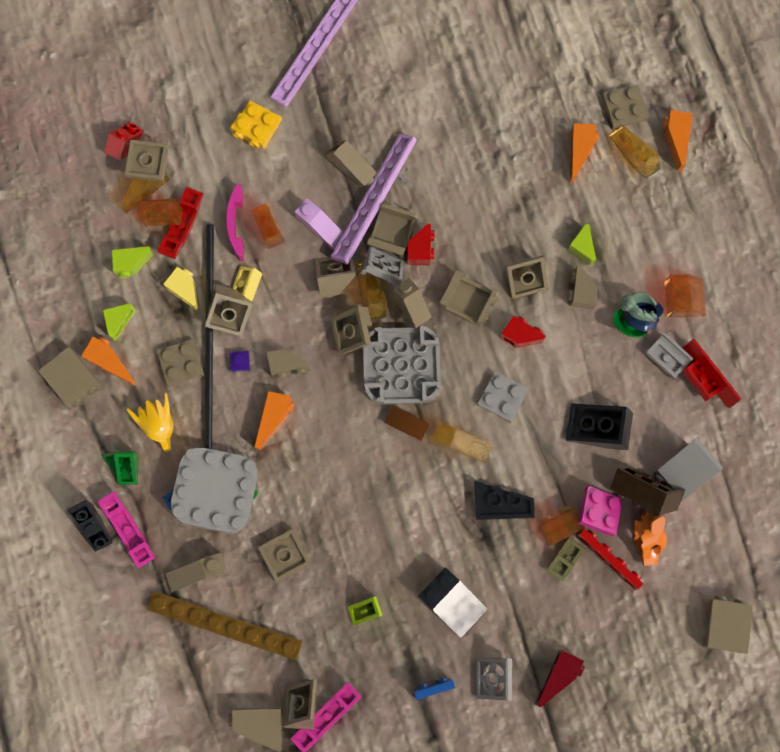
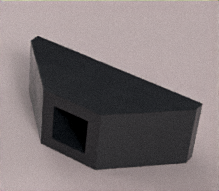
M84 500L67 509L95 552L113 543L101 516L91 502Z

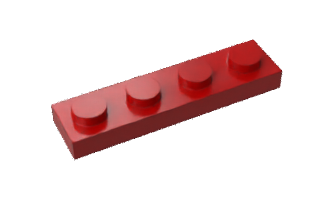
M586 529L581 530L577 537L634 590H639L644 583L640 581L642 577L634 570L631 572L626 568L627 563L620 557L616 558L611 554L612 549L608 545L597 541L598 537L590 529L588 531Z

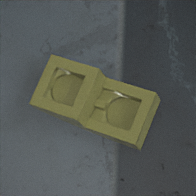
M569 537L547 568V571L563 582L586 548Z

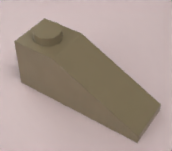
M217 553L166 573L171 592L227 574L228 571L223 555Z

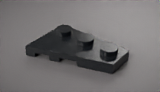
M474 481L476 520L535 518L534 498Z

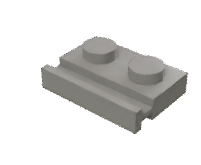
M666 333L645 353L672 379L693 360Z

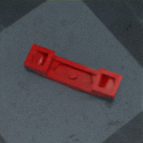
M188 187L185 188L179 201L180 206L175 218L157 250L158 254L176 259L191 232L204 193Z

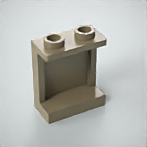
M382 203L375 227L367 243V249L373 246L403 260L408 247V241L412 236L417 221V214L411 209L405 208L403 210L397 208L392 203Z
M456 270L439 303V308L480 327L482 322L486 323L490 315L487 312L489 307H494L498 296H496L497 290L493 289L492 291L463 277L462 272Z
M70 347L66 348L39 370L40 374L70 409L80 406L83 403V399L88 395L95 394L101 385Z
M721 596L709 599L708 604L711 605L707 639H704L703 647L748 654L753 605H747L746 600L734 599V602H729L726 597Z

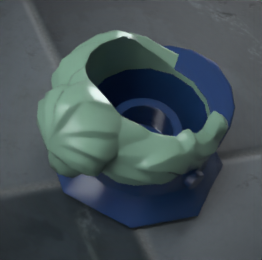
M633 292L631 295L626 294L622 299L621 308L625 311L623 318L629 326L643 332L656 329L659 317L663 314L661 304L644 292Z

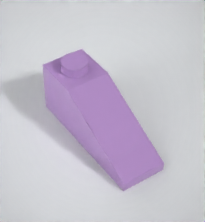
M307 198L295 211L296 219L332 250H335L344 233L319 207Z

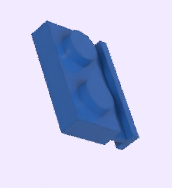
M443 677L437 679V684L431 686L428 683L418 685L417 690H414L416 700L454 689V681Z

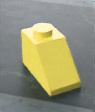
M177 267L163 285L168 291L197 311L199 306L196 284L192 277L193 274L185 268L181 270Z

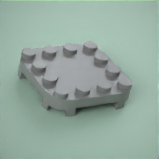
M426 326L417 328H374L369 333L371 344L363 347L364 388L369 400L383 405L423 404L434 400L441 386L440 343L436 334Z
M207 448L187 450L180 461L171 499V511L174 518L184 526L188 525L226 534H233L243 529L249 520L257 482L255 462L242 455Z

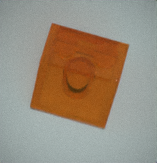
M689 274L669 275L665 280L668 318L706 316L703 279Z

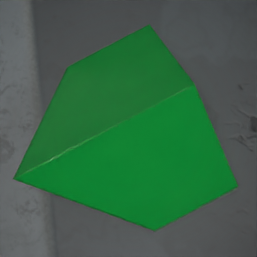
M114 451L101 455L116 477L118 485L138 484L139 455L137 453Z

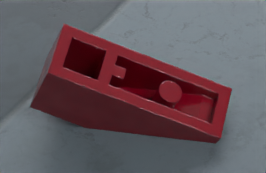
M559 650L535 705L541 708L575 681L577 676L581 677L585 668L583 665L584 660Z

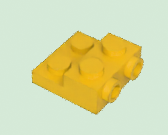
M249 101L244 111L239 113L232 124V135L239 140L244 139L256 149L261 148L264 150L282 121V117Z

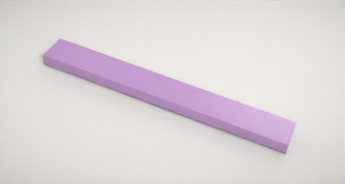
M335 0L270 96L272 101L287 108L358 0Z
M398 135L374 181L332 253L331 258L334 261L345 264L350 262L417 140L414 136Z

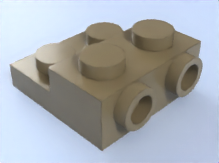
M361 304L351 307V310L339 311L337 316L330 318L338 355H344L371 344L367 328L372 326L368 307H362Z

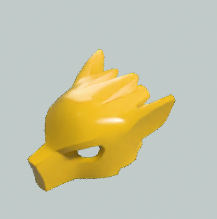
M167 393L164 394V406L159 400H155L156 405L149 399L146 400L144 410L140 406L138 407L139 417L130 408H127L128 413L148 438L158 442L165 452L171 450L170 437L174 430V422L170 414Z

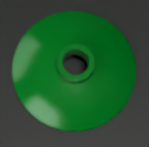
M622 308L615 311L612 321L617 330L622 334L633 338L643 337L647 334L648 331L643 332L629 326L623 318L625 311Z

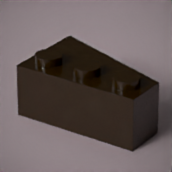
M629 466L617 468L610 489L615 491L617 496L631 500L635 506L648 509V512L654 516L678 511L685 489L679 487L676 490L668 487V482L663 480L661 483H658L649 478V474Z

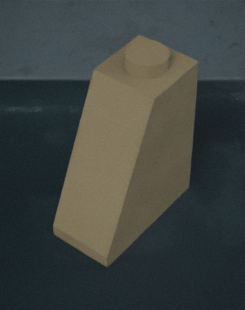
M347 140L337 142L324 155L357 186L367 187L374 181L373 177L377 172Z
M410 278L393 289L396 306L416 328L431 318L420 289Z
M283 708L234 709L232 714H229V726H232L233 732L273 750H283Z

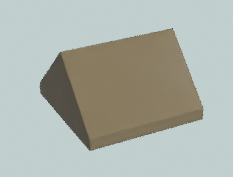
M543 255L506 265L504 275L512 299L548 290Z
M312 679L286 688L282 727L314 730L317 680Z

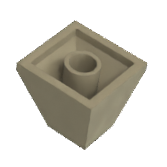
M332 258L315 260L320 298H331L335 295H340L356 276L353 258H351L348 264L334 261Z
M216 284L210 300L205 327L242 337L253 302L235 289Z

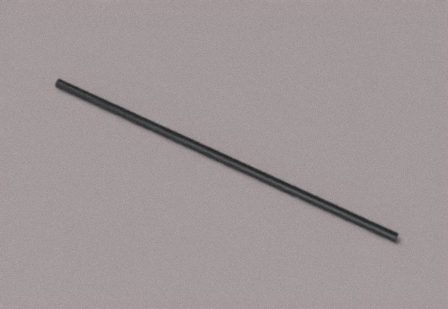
M213 224L206 225V318L214 291ZM206 327L205 448L212 449L213 329Z

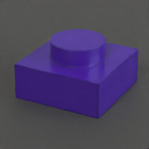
M249 351L230 352L231 372L251 371Z

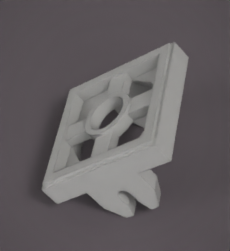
M370 246L367 251V257L361 266L360 274L371 273L390 282V287L394 289L402 282L404 260ZM372 262L377 263L382 269L374 266ZM389 270H392V271H394L395 273L392 274V273H389L388 271H389Z
M476 658V699L512 701V659ZM496 664L503 669L504 676H499L496 672ZM489 666V671H488V672L486 673V675H485V671H486L487 667ZM491 673H493L496 677V681L493 685L489 681V676ZM485 682H486V684L489 686V691L487 690V688H486V686H485ZM499 682L504 683L503 690L496 694V686H498Z

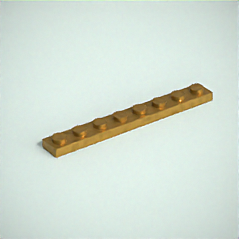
M156 591L152 592L146 609L297 661L303 643L301 640Z

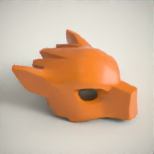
M648 509L641 514L640 521H635L633 529L635 535L633 539L640 552L643 566L658 564V555L662 553L667 544V535L664 529L665 515L654 516L648 512Z

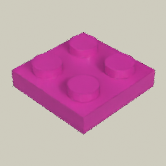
M591 486L585 487L578 524L612 537L617 534L622 499Z

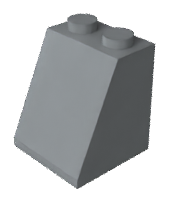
M696 438L685 445L653 473L656 475L655 479L658 483H661L663 480L668 482V487L676 490L679 487L685 489L681 500L683 501L720 472L723 467L699 439Z

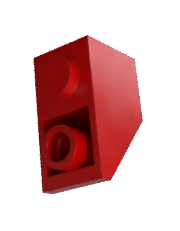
M125 123L109 133L104 152L121 161L128 156L130 140L138 141L144 130L134 123Z
M426 224L408 241L407 265H430V259H434V248H431V241H434L435 230H431V224Z
M513 316L502 332L500 339L515 348L540 344L544 341L546 335L543 334L544 332L536 326L533 328L528 325L527 320L524 318Z

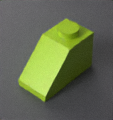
M148 246L112 250L114 274L122 279L136 275L153 256L152 249Z

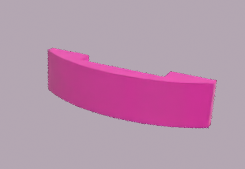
M237 184L228 203L227 230L237 257L240 261H244L243 239L236 238V208H243V188L241 184Z
M115 491L97 501L127 547L128 553L138 569L156 558L135 520Z
M349 682L345 684L315 714L314 730L300 729L291 738L293 743L302 752H307L362 698L361 694Z

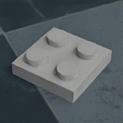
M495 371L477 406L511 423L529 388Z

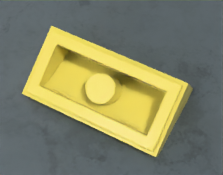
M240 266L232 289L253 301L262 273L255 268Z

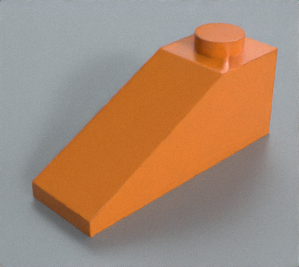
M670 110L668 116L664 117L663 127H665V137L677 171L681 172L686 164L693 113Z
M574 123L572 126L570 183H574L595 142H598L599 131H596V124Z
M92 337L81 357L135 386L136 381L114 349L109 345L110 342L102 337H99V339Z
M268 391L255 443L256 450L260 451L287 420L289 413L293 412L295 402H292L291 396Z

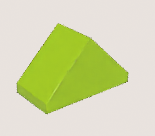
M585 224L571 243L568 251L588 265H593L596 261L590 225Z
M125 304L103 310L108 335L112 340L117 341L135 313L136 309L133 305Z
M376 596L347 607L353 626L383 616Z

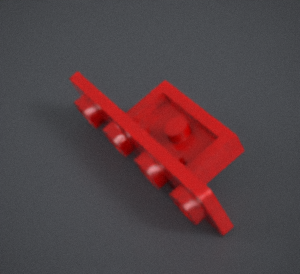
M692 339L682 347L693 358L692 364L682 372L705 402L716 394L728 408L742 400L695 339Z

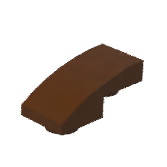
M392 406L384 422L422 441L429 426V423L395 406Z

